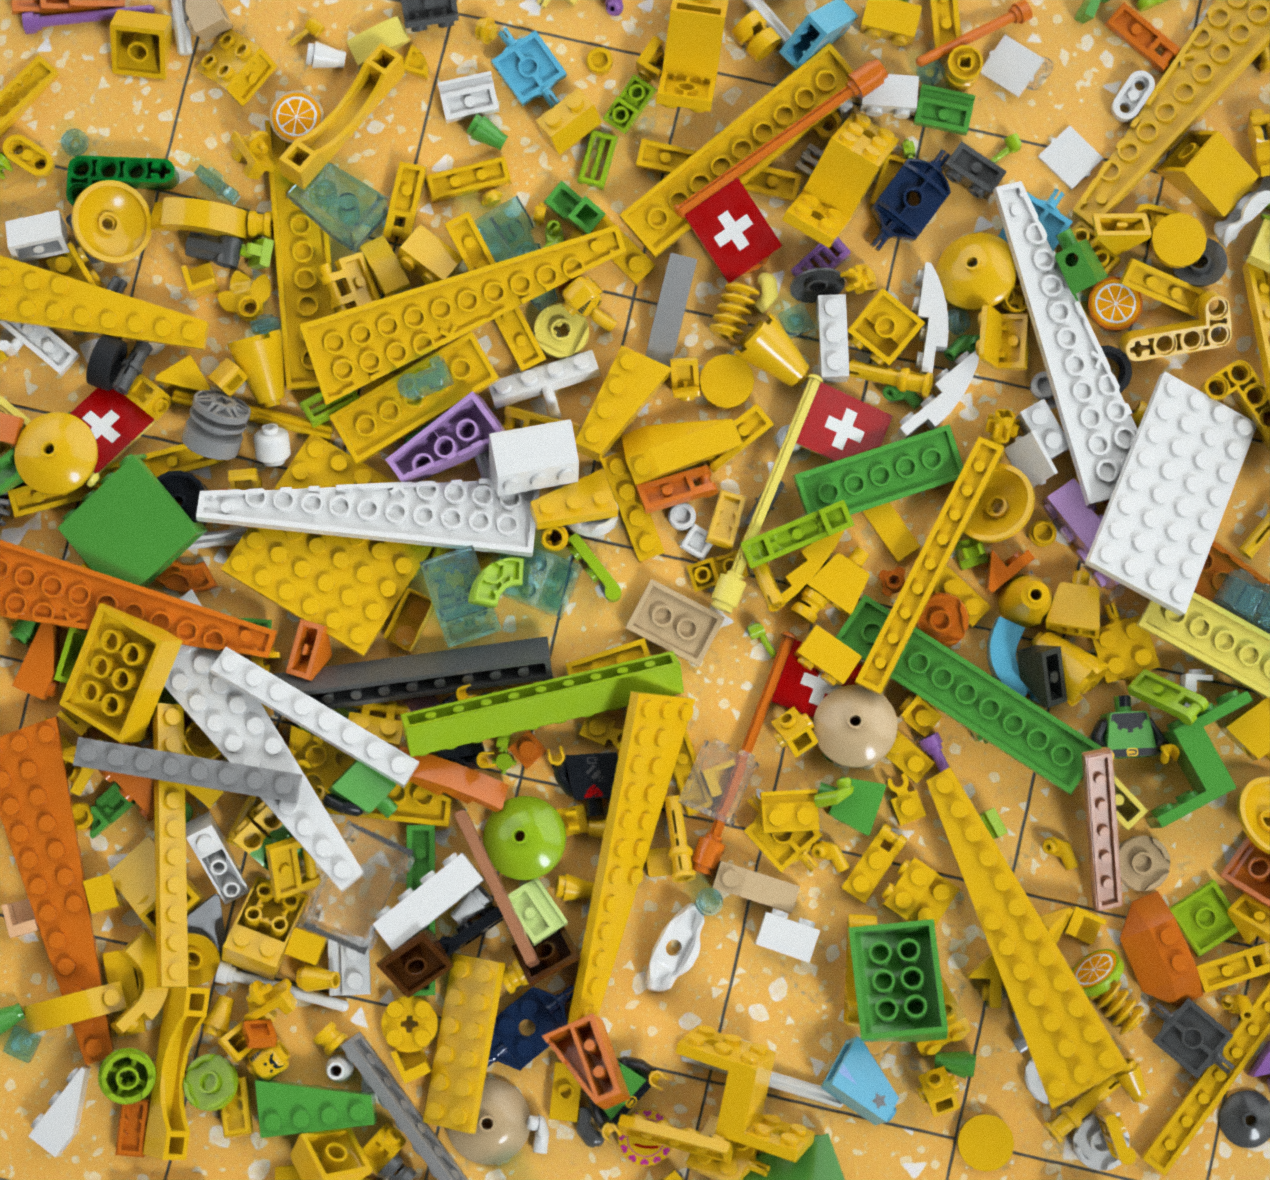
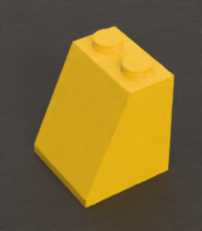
M1190 130L1156 170L1159 175L1209 216L1225 217L1232 213L1236 207L1235 204L1242 196L1250 192L1253 188V183L1259 177L1220 131Z

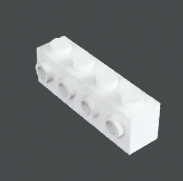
M456 852L451 854L442 862L445 866L437 873L433 870L420 879L422 883L420 887L415 891L409 888L397 898L400 903L391 909L389 906H386L375 915L377 921L372 925L392 951L413 938L485 880L465 853H461L459 856Z

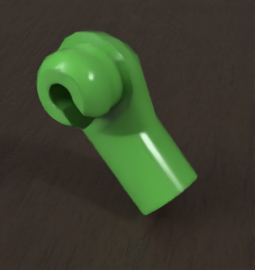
M961 335L944 351V356L949 361H954L961 353L966 351L973 353L976 350V342L980 339V335Z

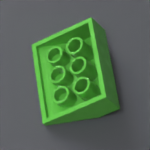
M934 919L849 927L861 1041L922 1042L947 1039L948 1026Z

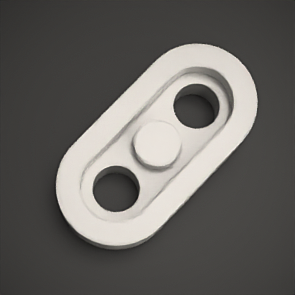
M1140 70L1130 75L1111 104V113L1116 120L1129 122L1136 117L1155 87L1154 78L1150 73ZM1135 84H1141L1143 86V90H1137L1135 88ZM1121 105L1127 106L1128 109H1129V112H1127V113L1122 112V111L1120 110V106H1121Z

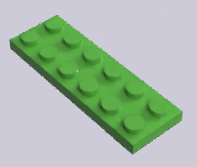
M950 424L795 474L793 479L805 515L843 499L850 515L955 481L958 479L964 466Z

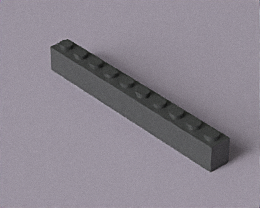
M547 636L326 666L320 670L312 681L287 674L286 672L273 674L330 709L454 693L459 687L471 684V686L466 691L553 679ZM274 711L275 717L282 716L281 714Z

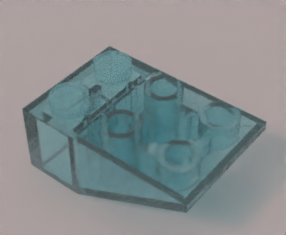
M473 545L419 562L448 648L502 630L496 607L488 608L468 603L472 584L482 571Z
M534 547L532 557L499 554L497 561L509 557L524 558L523 584L518 587L506 588L501 596L563 620L582 574L583 566Z

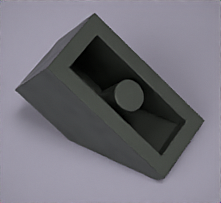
M1033 645L1016 651L1020 679L1042 706L1049 708L1067 702L1061 646Z

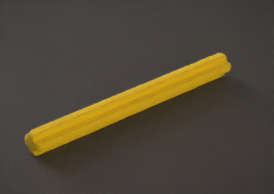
M175 388L172 401L176 404L192 407L193 397L197 392ZM248 405L251 410L248 421L264 425L274 423L285 430L306 435L311 434L330 440L332 437L333 426L331 424L323 423L313 428L309 419Z

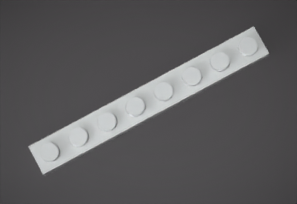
M225 647L210 669L211 673L403 788L419 765V761L228 647Z

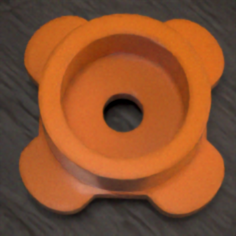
M898 566L895 570L880 571L878 578L882 581V594L884 596L890 597L892 594L901 591L905 584L904 568ZM895 579L896 584H892L891 580Z

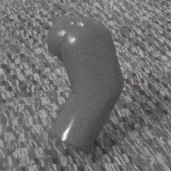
M579 1107L576 1126L577 1134L588 1147H600L604 1143V1138L602 1137V1132L596 1131L591 1125L592 1116L589 1107Z

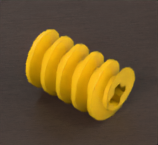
M727 283L724 287L727 293L722 294L720 297L723 303L718 304L716 307L719 313L713 315V321L716 324L709 325V331L724 341L739 344L740 342L734 336H742L744 332L738 326L748 324L742 318V315L752 314L746 308V305H755L756 303L750 298V295H759L760 292L742 283Z
M1114 980L1109 984L1111 988L1108 991L1088 999L1090 1001L1096 998L1100 999L1096 1008L1106 1007L1107 1010L1103 1016L1107 1018L1113 1015L1115 1018L1111 1026L1114 1027L1121 1024L1122 1028L1118 1034L1123 1035L1135 1029L1146 1019L1148 1014L1142 1015L1144 1008L1141 1005L1134 1007L1136 1003L1135 997L1126 998L1129 994L1128 989L1118 990L1121 986V981L1116 982Z

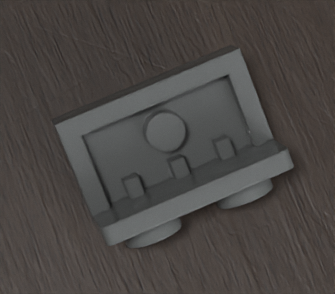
M401 0L405 29L411 28L412 32L427 30V25L438 24V28L454 26V21L459 20L456 0Z
M962 141L949 160H947L942 170L950 181L955 184L960 182L969 188L968 191L971 195L978 199L983 197L986 200L990 198L993 189L998 186L1007 172Z

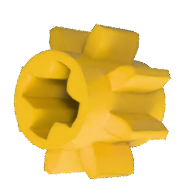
M997 409L994 415L988 414L985 432H990V438L993 441L1007 443L1011 437L1017 438L1020 420L1015 419V413L1009 409Z

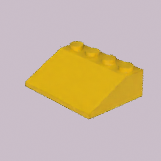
M99 603L59 705L120 743L141 742L183 641L158 626L106 604Z

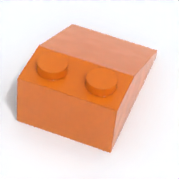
M1246 837L1220 874V877L1241 893L1247 894L1270 908V854L1259 849Z

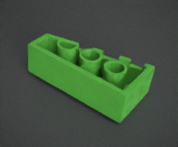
M262 1078L255 1080L261 1138L375 1125L378 1121L374 1092L331 1088L313 1084L308 1085L290 1081H265Z

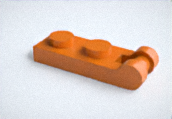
M1125 2L1105 24L1107 28L1149 61L1153 68L1160 73L1166 71L1169 67L1168 63L1175 59L1180 52V48ZM1158 46L1164 51L1161 56L1154 51Z
M709 466L697 467L637 485L636 492L644 513L648 514L701 497L708 498L716 495L718 489L716 483L711 481L712 473ZM693 481H700L701 485L695 487Z

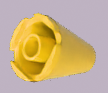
M768 312L766 316L769 319L766 322L759 320L741 339L740 344L743 347L740 350L735 348L733 353L790 387L795 384L800 386L807 380V376L810 375L807 372L810 366L772 312Z
M281 330L227 343L228 350L236 365L249 377L246 383L257 403H264L265 408L280 405V399L285 397Z
M1032 574L1013 576L1004 583L998 595L999 611L1002 617L1025 629L1035 628L1046 621L1053 601V594L1048 584Z
M1041 631L1031 641L1032 645L1061 646L1067 694L1066 703L1071 707L1083 699L1080 694L1083 695L1087 691L1090 692L1108 671L1109 665L1106 662L1051 631L1045 634Z

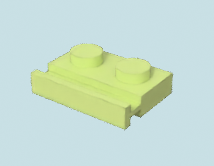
M539 878L523 884L508 894L533 946L557 932L561 927L568 925V921Z

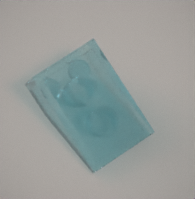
M330 162L323 167L304 190L295 184L287 193V197L332 239L353 252H356L388 214L385 195Z

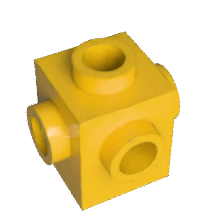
M792 707L771 722L776 730L773 737L782 749L787 746L795 758L819 742L812 731L814 724L806 713L800 715L795 707Z
M944 1066L930 1069L918 1075L921 1087L916 1088L922 1105L928 1103L933 1118L960 1108L956 1092L960 1091L954 1075L948 1076Z

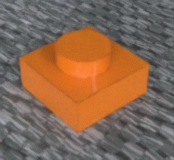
M530 730L508 748L526 769L547 752L546 748Z
M271 1019L243 1021L242 1032L248 1049L276 1047L277 1036Z

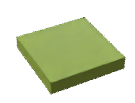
M1211 879L1168 907L1174 915L1183 937L1197 957L1202 956L1238 932L1235 924L1227 914L1228 909L1232 905L1214 879Z

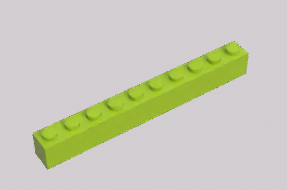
M669 651L400 714L406 745L410 757L425 756L431 752L443 749L450 750L460 745L480 743L486 739L498 736L505 737L515 732L535 730L541 726L553 723L560 724L579 717H590L596 713L608 710H619L621 707L628 706L631 691L664 695L684 693L681 664L674 651Z

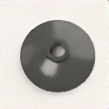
M1207 238L1205 251L1197 262L1185 268L1172 269L1178 279L1195 287L1209 286L1220 280L1224 275L1228 262L1227 255L1219 243ZM1200 264L1203 268H1196L1194 265Z
M814 268L797 275L790 284V292L798 301L815 303L818 295L839 294L844 288L845 280L844 277H840V272L835 269Z
M1249 1090L1239 1091L1230 1095L1222 1104L1219 1112V1124L1224 1136L1233 1144L1243 1148H1254L1264 1144L1270 1138V1101L1260 1093ZM1248 1115H1253L1254 1117L1252 1125L1246 1124L1245 1120Z

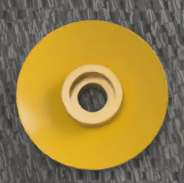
M187 933L188 985L204 984L216 975L220 964V954L214 943L205 936ZM190 952L196 953L199 957H193Z

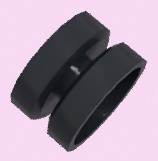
M181 470L168 471L158 476L157 479L176 502L178 500L183 501L180 507L194 523L201 522L196 520L200 491H209L208 488L195 476Z

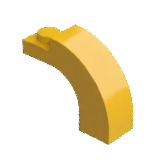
M167 197L164 198L163 202H154L150 229L157 232L188 230L207 233L217 237L225 235L246 239L249 212L234 206L208 200Z
M146 931L139 932L119 952L135 969L139 986L133 1002L110 1024L117 1033H124L125 1031L130 1033L141 1022L140 1016L145 1021L153 1020L162 1008L167 996L168 988H157L156 941Z
M121 981L23 1006L29 1033L33 1034L127 1009Z

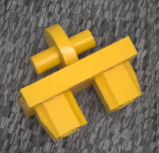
M253 130L248 136H241L235 131L232 133L230 138L235 147L230 155L238 163L246 164L242 172L247 178L259 180L264 171L274 172L277 165L268 154L271 137L267 132Z
M287 978L273 986L270 983L264 985V983L258 980L252 982L249 985L250 994L246 996L249 1012L244 1015V1020L271 1019L273 1023L277 1016V1012L274 1009L278 1008L286 1015L294 1011L297 1000L290 993L292 983Z

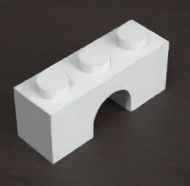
M846 294L818 295L816 300L817 329L819 330V376L823 379V383L847 382L850 375Z

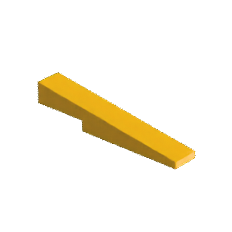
M40 55L31 61L0 91V139L60 75Z

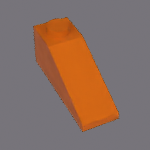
M40 624L12 684L13 687L46 701H49L50 697L53 698L60 687V682L54 680L60 660L58 625Z

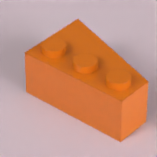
M592 1013L542 1036L596 1105L606 1110L631 1099L604 1022L598 1016Z

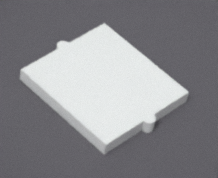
M1004 35L994 51L991 50L989 52L990 57L983 65L980 74L1019 98L1029 82L1034 81L1033 76L1045 60L1009 36Z
M1070 125L1057 138H1052L1051 144L1038 156L1070 190L1083 178H1088L1091 175L1090 172L1104 159Z
M1035 430L1023 437L1015 438L1014 443L1004 448L1012 466L1018 468L1027 476L1033 488L1037 485L1046 484L1048 478L1058 473Z

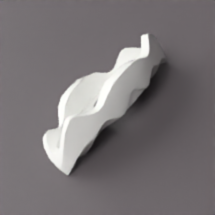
M1270 176L1263 178L1261 186L1257 191L1242 197L1235 204L1234 211L1227 216L1226 220L1217 222L1214 225L1216 237L1225 248H1227L1232 240L1237 238L1244 225L1253 220L1270 203Z
M695 903L685 905L663 928L652 949L647 968L646 986L648 990L654 992L669 990L674 981L680 975L687 972L695 963L701 947L700 933L705 923L704 915ZM671 940H678L680 944L679 951L674 955H669L666 952L667 943Z

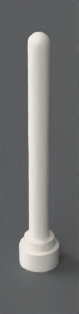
M222 960L215 978V982L225 985L227 982L233 983V981L250 985L257 980L264 983V985L270 983L273 986L278 983L277 981L238 971L237 967ZM291 985L290 993L296 999L342 1012L347 1011L349 1008V1004L345 1000L313 991L305 992L303 989Z

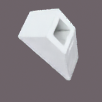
M210 811L187 822L186 839L224 904L226 905L248 894L250 889Z
M88 1065L80 1069L76 1067L66 1079L69 1084L63 1092L58 1090L48 1102L51 1106L45 1115L40 1113L30 1126L33 1128V1131L28 1137L54 1157L61 1155L79 1132L91 1069Z

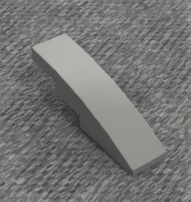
M670 253L645 354L646 357L670 367V359L674 357L697 264V259L675 253Z

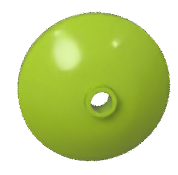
M518 796L504 801L502 810L497 813L493 811L489 816L483 833V845L494 868L501 874L516 880H533L549 873L561 860L567 839L564 822L557 810L546 801L532 796ZM523 831L525 838L519 842L516 839V835L518 832Z

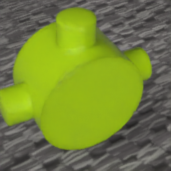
M904 139V142L901 143L903 158L914 159L913 157L916 156L914 142Z
M511 735L505 737L498 736L496 747L499 752L508 749Z
M504 749L502 754L492 759V764H496L501 769V774H506V770L510 769L512 765H516L517 760H513L508 754V750Z

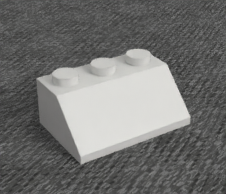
M571 419L489 434V475L498 497L578 482L579 459Z

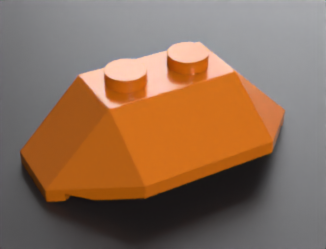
M1156 891L1132 901L1119 940L1141 991L1177 1007L1183 1005L1188 998L1194 1000L1202 997L1203 991L1198 969L1174 915L1159 892Z

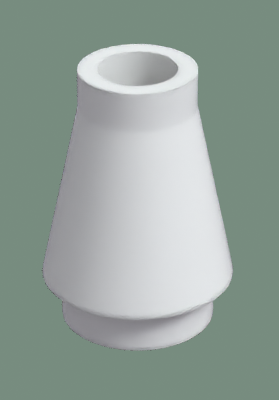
M317 41L315 44L309 43L306 65H311L312 68H344L346 52Z
M478 885L461 899L457 907L451 912V916L458 924L463 925L466 921L488 908L489 904L493 901L492 897L482 886Z
M336 1054L326 1063V1074L334 1082H345L353 1074V1063L347 1059L346 1055ZM334 1065H338L341 1068V1074L336 1075L334 1073Z

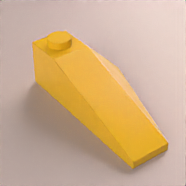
M733 419L646 425L622 435L625 460L635 485L670 476L743 445Z

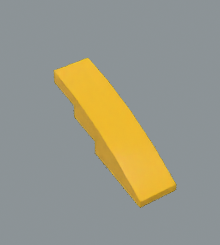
M845 530L818 540L800 552L799 555L805 563L784 578V581L789 586L787 590L781 593L785 605L797 596L818 573L834 551Z

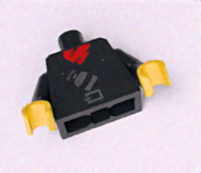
M471 684L459 687L454 694L444 699L440 705L477 696L476 694L470 697L467 695L466 689L471 686ZM483 742L469 743L457 746L454 749L437 751L438 757L473 770L494 768L496 764L488 763V756L494 754V752L485 751Z
M621 742L618 743L617 752L565 755L563 747L559 746L560 753L552 755L550 748L547 749L548 760L552 765L556 782L564 793L574 797V800H586L587 816L604 815L603 799L611 798Z

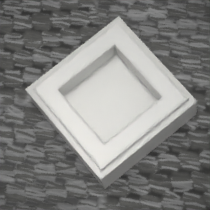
M694 523L679 548L703 561L713 544L705 542L708 531Z

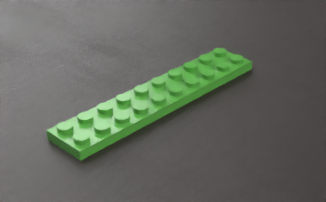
M864 594L835 638L861 655V660L865 662L890 610ZM916 627L890 676V679L913 694L918 695L933 707L1070 796L1083 778L1082 752L1102 749L1100 745Z

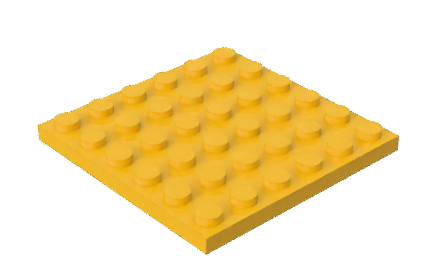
M310 434L273 490H280V487L303 489L309 488L308 486H319V488H326L345 484L390 483L394 481L363 462L359 465L356 464L353 457L321 437ZM248 527L222 566L221 571L299 619L327 626L328 630L326 633L329 637L364 657L402 599L405 591L409 588L431 554L434 546Z

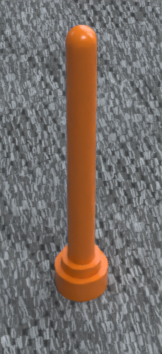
M1020 0L1012 4L1008 13L917 57V66L923 67L950 54L958 46L968 45L1012 22L1023 24L1031 20L1033 14L1030 5L1026 0Z

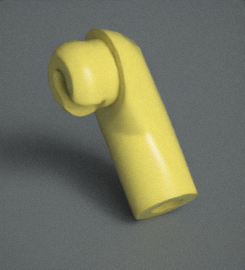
M763 272L758 276L757 282L761 286L762 295L755 305H752L761 315L765 313L778 297L777 279L774 275Z

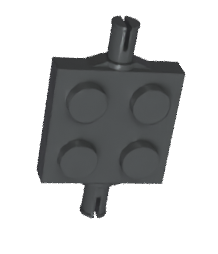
M1190 998L1172 1013L1161 1005L1160 1002L1155 1006L1164 1014L1153 1007L1151 1012L1164 1021L1161 1031L1153 1039V1042L1195 1078L1198 1079L1203 1071L1213 1064L1217 1065L1227 1075L1231 1071L1222 1063L1226 1064L1230 1069L1235 1067V1065L1222 1056L1225 1045L1234 1035Z

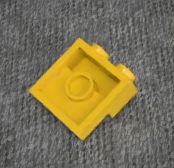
M882 288L847 330L850 335L848 341L859 350L863 346L872 353L869 358L877 365L883 366L886 364L890 367L925 322Z
M912 857L910 861L905 859L896 872L900 876L895 884L890 882L881 895L884 898L882 905L907 922L934 919L936 927L960 888L915 857Z

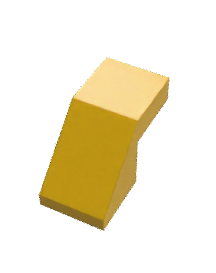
M227 357L208 376L229 397L249 378L239 366Z

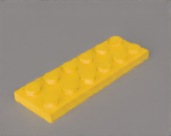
M470 331L329 417L355 463L359 465L441 416L472 391L478 394L501 379L476 336Z
M453 953L452 963L454 967L450 969L423 1122L468 1134H475L506 963Z

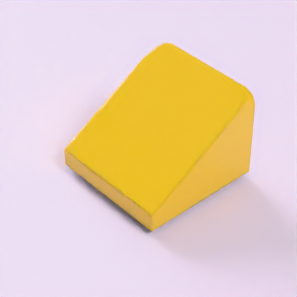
M671 847L649 849L646 858L648 877L673 874L672 860L668 858V852Z

